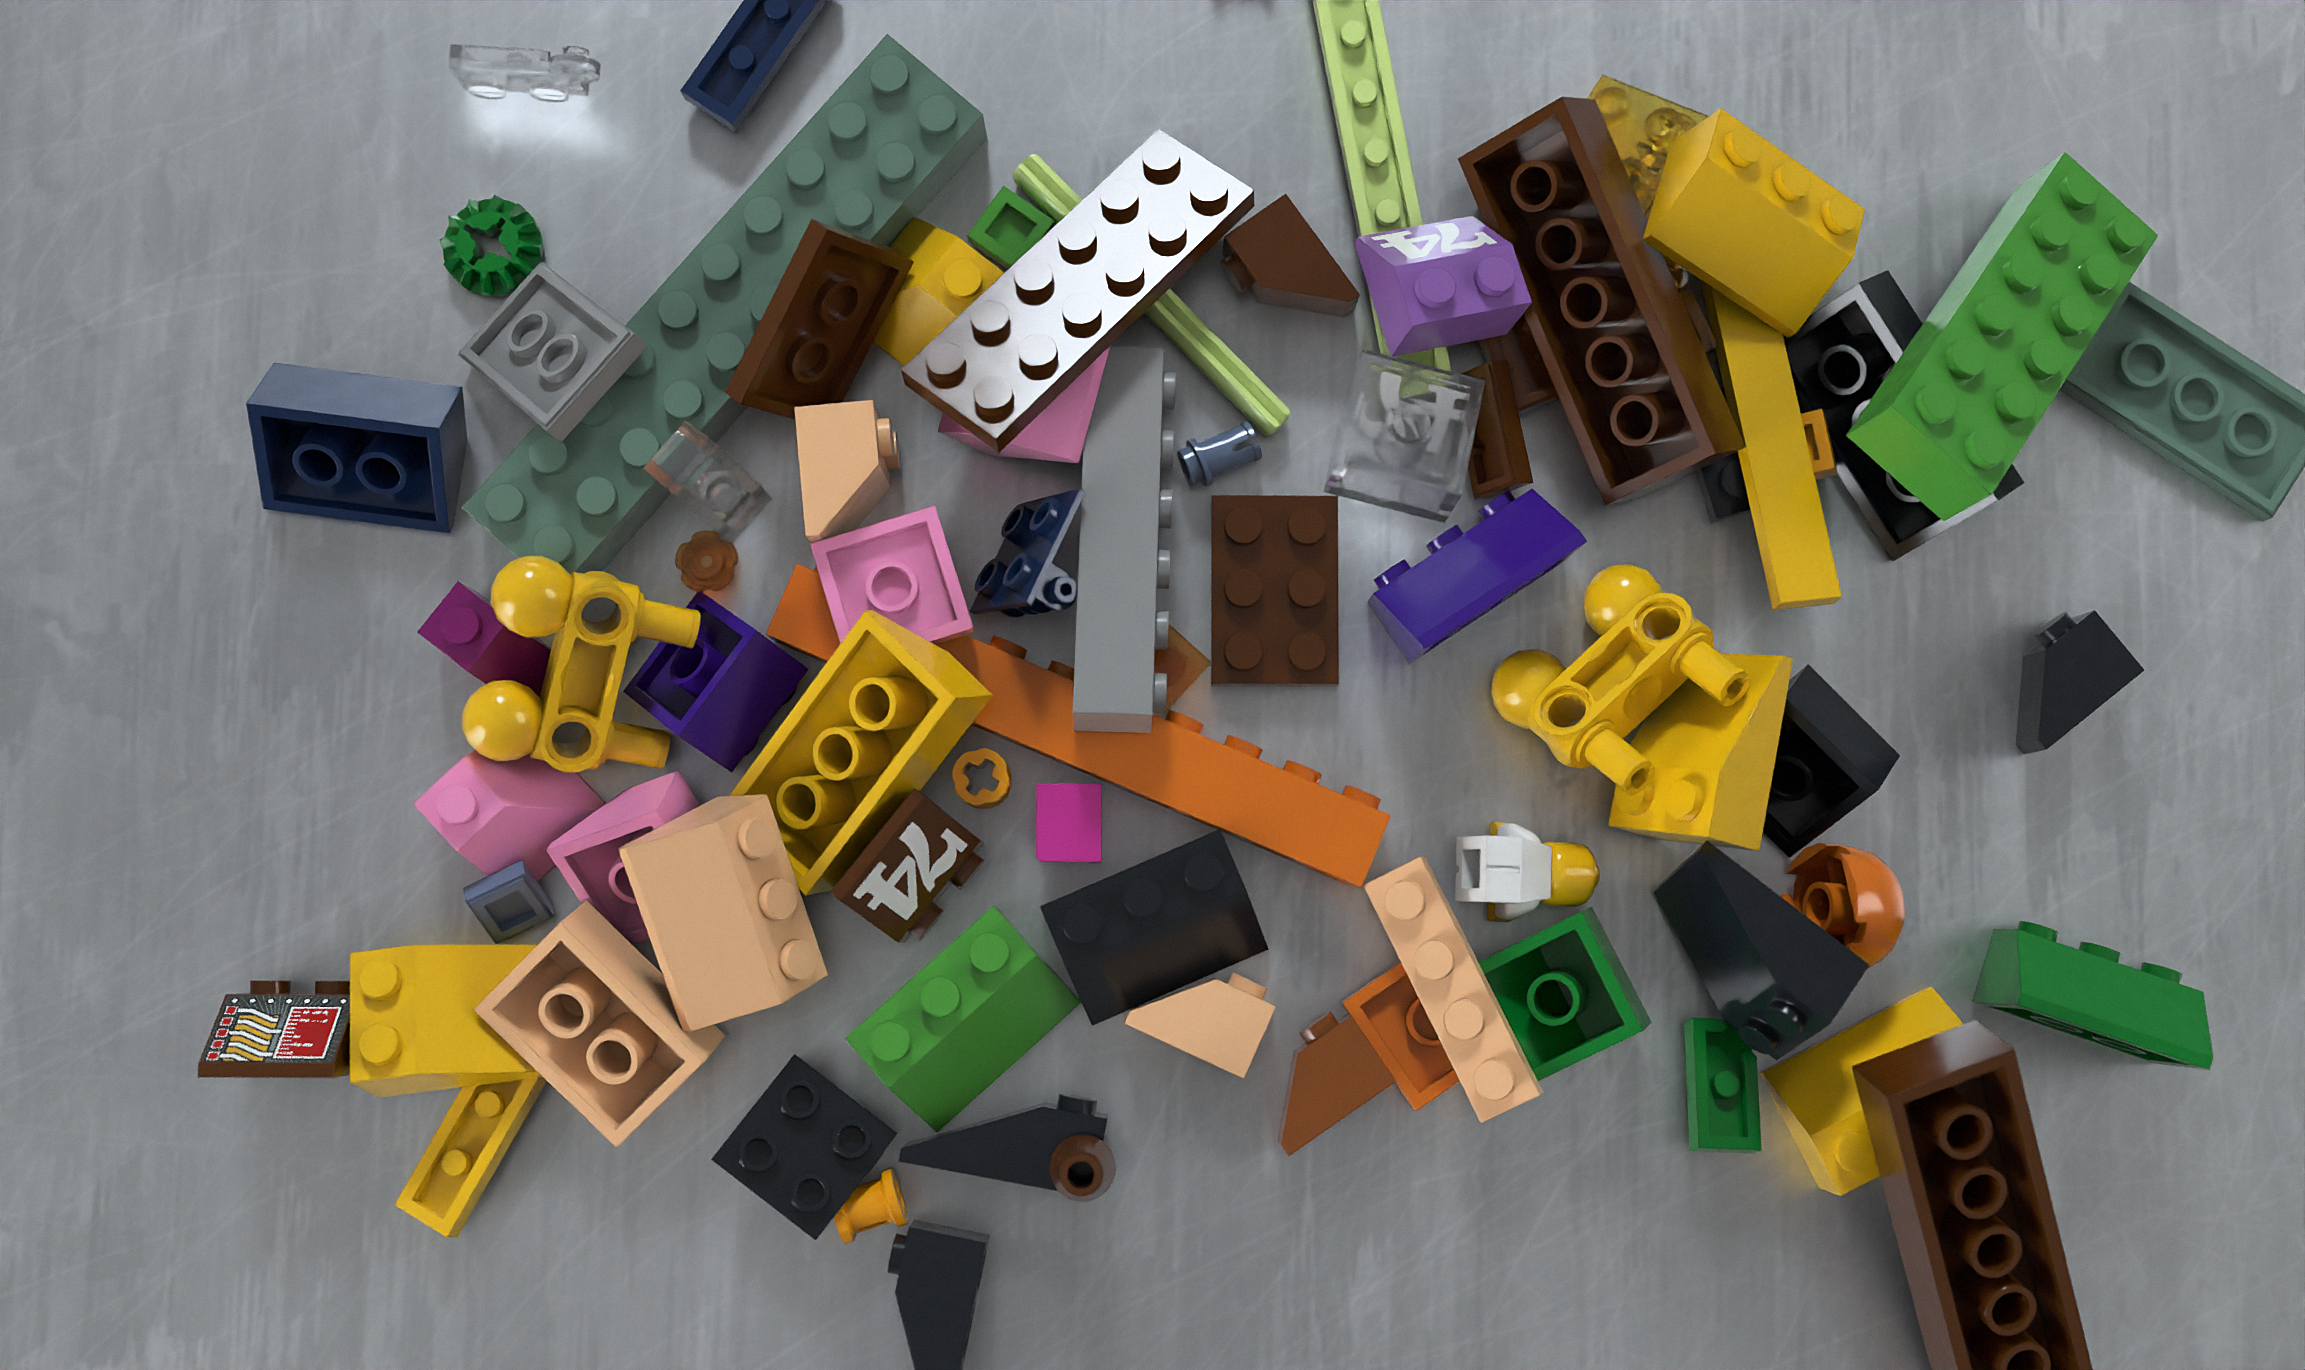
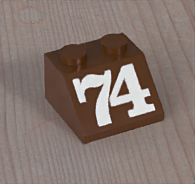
M914 788L830 893L896 942L905 943L911 934L920 941L943 914L944 910L936 903L951 884L962 890L985 860L976 853L985 843L927 796Z

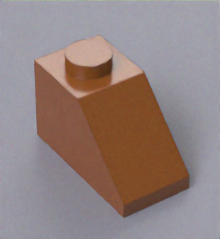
M1330 1011L1299 1033L1305 1043L1293 1051L1277 1139L1288 1156L1396 1082L1351 1015L1345 1014L1336 1020Z

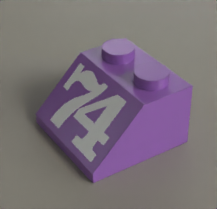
M1474 216L1359 236L1354 241L1391 357L1506 335L1532 303L1513 245Z

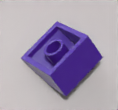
M698 590L686 606L688 609H695L700 612V626L694 647L688 648L659 642L623 692L678 737L732 773L742 758L754 749L759 735L780 707L794 695L797 684L808 671V668L753 627Z

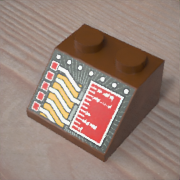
M251 980L250 993L226 994L199 1060L198 1077L336 1078L350 1075V981H315V993H291V980Z

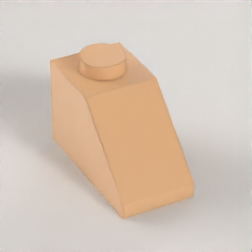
M1232 973L1228 984L1213 978L1130 1009L1124 1023L1244 1079L1276 1006L1263 1001L1268 988L1236 973Z

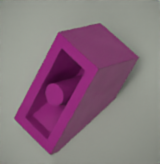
M457 582L417 633L483 683L514 680L530 687L540 697L551 648L537 637H524L509 631L496 618L491 602L472 588Z

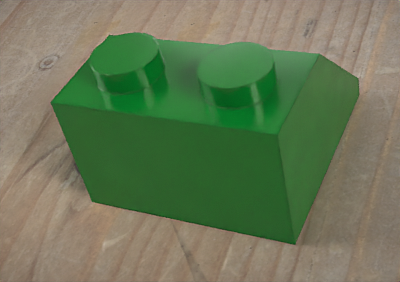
M1592 907L1478 962L1537 1081L1644 1031L1652 1023Z

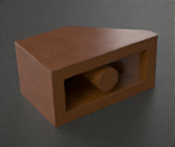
M1284 194L1224 236L1222 254L1225 259L1220 261V265L1236 290L1242 293L1248 289L1257 303L1338 317H1346L1355 310L1360 296L1359 292L1287 194Z

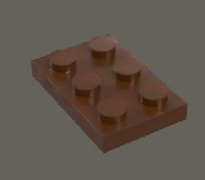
M811 219L725 393L741 405L795 419L794 407L842 403L914 261L897 250Z
M1212 495L1211 686L1337 687L1339 684L1338 496Z

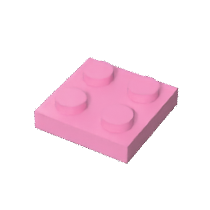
M935 505L810 544L840 644L865 610H873L933 644L975 632Z

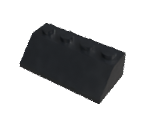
M1887 270L1857 283L1811 314L1796 334L1788 338L1783 335L1800 413L1818 409L1823 410L1838 475L1891 559L1895 561L1999 501L2024 484V481L2014 465L2011 464L1992 495L1943 521L1846 436L1922 326L1919 317Z

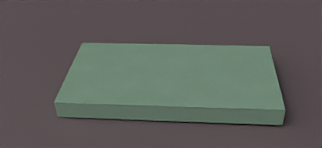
M2128 282L2060 388V391L2262 521L2273 518L2305 467V394L2131 282Z

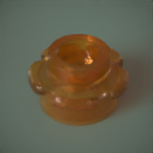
M709 530L694 533L690 542H684L679 546L675 556V565L682 572V582L689 589L696 592H704L705 590L719 591L727 587L734 578L735 566L738 563V553L733 543L727 539H720L718 533ZM704 556L712 558V564L709 567L701 565V559Z

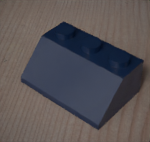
M273 363L246 402L263 509L443 533L451 532L454 526L467 445L463 387Z

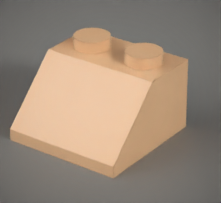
M873 400L794 407L805 537L810 543H814L856 530L891 489L890 470L901 468L897 431L892 429L891 419L881 418Z

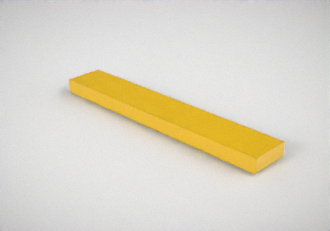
M1701 280L1727 404L1746 447L1738 451L1772 610L1835 604L1842 598L1783 334Z

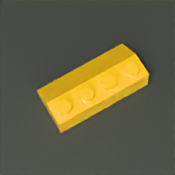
M865 610L729 796L767 795L800 891L805 896L831 891L912 790L915 788L920 791L993 695L946 650L873 610Z

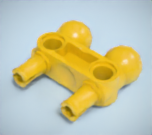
M523 556L509 562L498 572L491 587V606L496 618L509 631L524 637H542L554 632L555 635L540 697L530 687L514 680L491 681L480 687L469 697L462 712V730L467 742L478 753L495 761L518 760L530 753V758L544 760L552 768L562 772H580L585 769L596 770L599 764L604 765L607 759L663 769L670 746L669 731L614 721L613 712L630 642L634 643L636 637L693 648L700 626L699 610L645 600L644 593L639 590V585L621 582L614 575L604 571H589L584 574L572 571L569 574L558 562L544 556ZM606 597L616 603L613 614L604 621L591 622L582 616L584 606L592 599ZM566 722H579L587 727L584 735L572 743H562L552 737L555 729Z
M1629 563L1612 565L1598 572L1585 589V618L1591 628L1600 636L1593 645L1567 669L1555 655L1543 650H1519L1506 657L1493 673L1491 692L1494 707L1500 715L1509 723L1523 729H1531L1548 744L1551 752L1559 762L1568 767L1576 768L1595 766L1626 794L1633 796L1645 789L1650 783L1655 769L1647 758L1623 739L1688 678L1725 707L1734 705L1744 696L1749 688L1750 678L1747 676L1748 673L1713 648V632L1694 617L1690 605L1684 598L1673 593H1663L1661 585L1648 570ZM1580 720V722H1578L1577 724L1567 727L1571 723Z

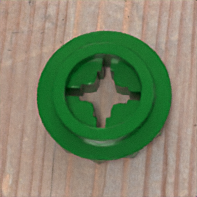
M496 195L491 199L480 201L469 199L467 206L457 215L448 216L449 226L445 236L439 239L445 261L443 265L451 276L463 288L484 296H500L513 292L533 269L540 264L543 252L542 235L534 218L519 203L515 204ZM498 230L502 231L498 240L511 257L507 259L501 254L497 256L489 252L483 259H478L482 249L472 235L476 232L479 235L483 233L486 236L492 237Z

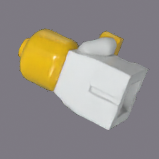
M1490 822L1489 835L1457 837L1456 866H1459V872L1456 873L1455 901L1487 903L1488 921L1511 922L1535 910L1539 902L1549 906L1576 907L1583 905L1591 898L1600 881V870L1593 853L1587 846L1580 843L1547 841L1542 844L1539 837L1533 832L1518 824Z

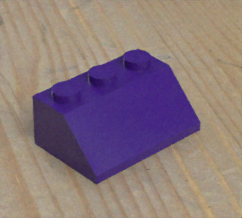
M1530 489L1517 499L1508 490L1478 511L1483 521L1467 532L1463 533L1459 526L1455 525L1426 545L1432 555L1411 568L1404 559L1375 578L1373 581L1379 590L1372 594L1367 603L1407 662L1411 664L1566 561L1587 542L1581 531L1535 490Z

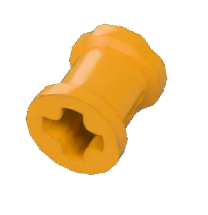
M987 748L967 751L955 762L952 770L955 792L968 805L978 809H991L1000 805L1009 796L1012 788V773L1008 764L997 752ZM988 763L995 765L992 776L998 782L997 788L993 792L982 788L977 795L969 793L973 787V782L967 777L968 771L973 766L983 770Z
M892 1167L882 1170L881 1178L859 1184L834 1216L838 1233L844 1244L854 1242L857 1233L892 1222L898 1227L908 1225V1213L897 1175Z

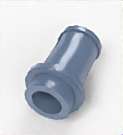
M1242 422L1237 427L1197 442L1194 438L1186 441L1187 447L1178 450L1177 456L1181 469L1191 486L1200 482L1205 487L1210 486L1213 483L1212 477L1253 460L1258 461L1262 459L1259 442L1249 444L1235 451L1233 450L1234 445L1256 436L1249 422Z

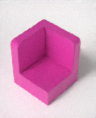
M1036 784V857L1040 862L1102 863L1101 784Z

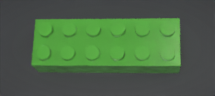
M2066 152L2062 153L2017 186L1846 436L1943 521L1992 495L2157 239L2158 234Z

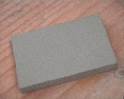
M541 262L467 342L458 355L561 443L647 348V345L634 332Z

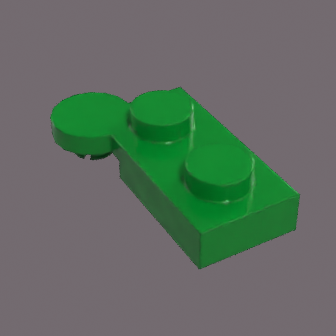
M1696 1017L1688 1019L1684 1022L1689 1151L1744 1154L1762 1151L1757 1056L1752 1052V1048L1740 1038L1739 1031L1727 1023L1723 1017L1722 1020Z

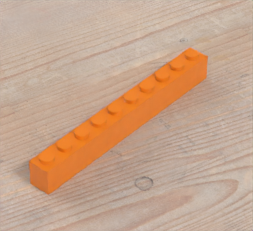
M796 564L766 631V635L776 643L827 663L839 647L840 640L817 566H815L813 571ZM967 635L935 644L949 652L993 695L972 722V726L1216 830L1220 829L1223 833L1355 889L1362 887L1391 815L1377 810L1381 799L1348 785H1345L1343 793L1339 794L1318 785L1322 775L1317 771L1286 760L1283 769L1259 760L1263 751L1261 748L1230 735H1227L1225 743L1221 744L1200 735L1204 727L1202 723L1171 710L1168 711L1165 719L1153 715L1152 733L1074 731V668L1051 660L1048 669H1044L1024 660L1028 652L1027 649L994 635L989 645Z

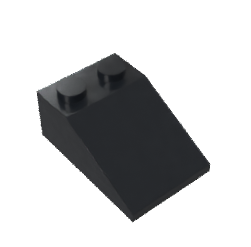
M1708 840L1663 880L1654 891L1655 897L1723 1019L1739 1031L1740 1038L1750 1048L1762 1054H1769L1776 1061L1832 1023L1869 967L1868 963Z

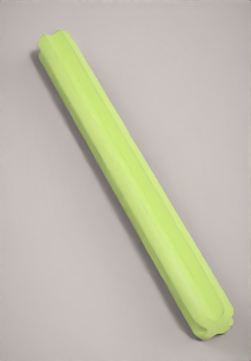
M1032 154L1024 159L1013 173L1015 183L1048 217L1055 221V224L1061 221L1082 201L1039 155ZM1170 288L1144 313L1263 435L1270 436L1286 423L1290 415L1289 408Z

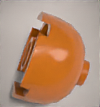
M1817 843L1804 848L1793 860L1787 873L1797 875L1794 882L1793 898L1789 894L1783 893L1781 897L1868 963V968L1881 962L1894 949L1903 929L1906 916L1904 896L1895 873L1875 854L1858 848L1831 843Z

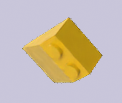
M1721 653L1748 673L1747 676L1750 678V685L1744 696L1729 707L1723 706L1688 678L1645 718L1632 740L1630 746L1652 763V766H1654V776L1645 789L1633 796L1626 794L1620 787L1615 785L1608 826L1658 840L1699 845L1708 840L1717 847L1759 851L1793 658L1781 655Z
M409 945L350 953V1083L379 1098L517 1081L538 1076L540 1078L543 1077L474 1011L537 945Z

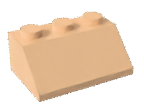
M767 795L716 797L618 848L683 1031L691 1032L780 1005L828 976Z
M587 900L563 919L474 1009L616 1148L704 1063L725 1037L715 1025L691 1032L683 1031L663 974Z

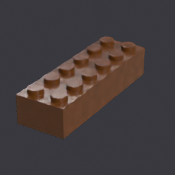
M1560 97L1459 157L1458 161L1486 226L1513 245L1532 301L1523 314L1605 506L1638 499L1746 448L1661 252L1642 240L1648 220L1596 100Z
M1974 1020L1851 1066L1931 1370H2093L2015 1049Z

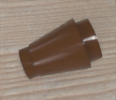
M1079 1134L1063 1140L1056 1147L1050 1159L1049 1170L1054 1186L1063 1196L1074 1201L1084 1202L1100 1197L1109 1189L1115 1177L1116 1164L1112 1151L1102 1140L1095 1136ZM1083 1161L1092 1166L1094 1173L1091 1182L1085 1185H1078L1077 1179H1070L1068 1169L1075 1162Z

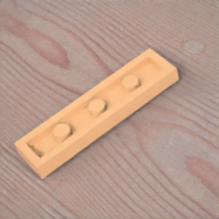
M1420 856L1364 884L1363 886L1480 1122L1482 1123L1541 1095L1543 1091L1426 857Z

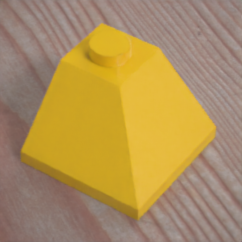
M913 217L889 247L899 251L914 261L873 341L876 346L903 367L1004 274L1003 271L958 236L916 217Z

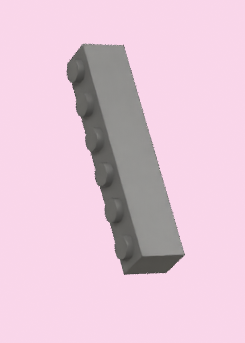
M1110 347L1083 445L1082 490L1085 491V494L1081 500L1073 689L1074 731L1152 733L1153 712L1166 713L1167 673H1154L1155 650L1168 649L1169 611H1156V588L1169 589L1170 550H1158V528H1171L1172 490L1159 488L1160 468L1173 469L1174 430H1161L1162 410H1174L1176 372L1163 371L1164 348Z

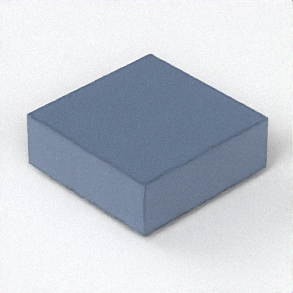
M523 860L463 888L466 904L495 944L555 917L552 902Z

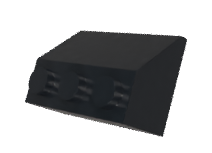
M1220 829L1040 906L1065 968L1092 1026L1269 950L1245 885Z

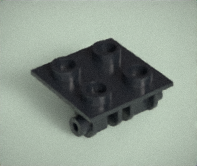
M794 1054L711 1160L816 1241L866 1174L876 1165L898 1133Z

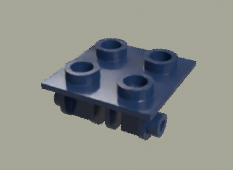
M1080 488L1024 502L1017 505L1010 512L1002 526L1001 535L1005 539L996 557L984 566L977 577L975 591L978 594L969 612L976 615L999 611L1008 617L1017 618L1026 614L1035 615L1047 613L1051 610H1065L1074 604L1078 590L1076 582L1068 573L1052 564V561L1085 494L1084 490Z

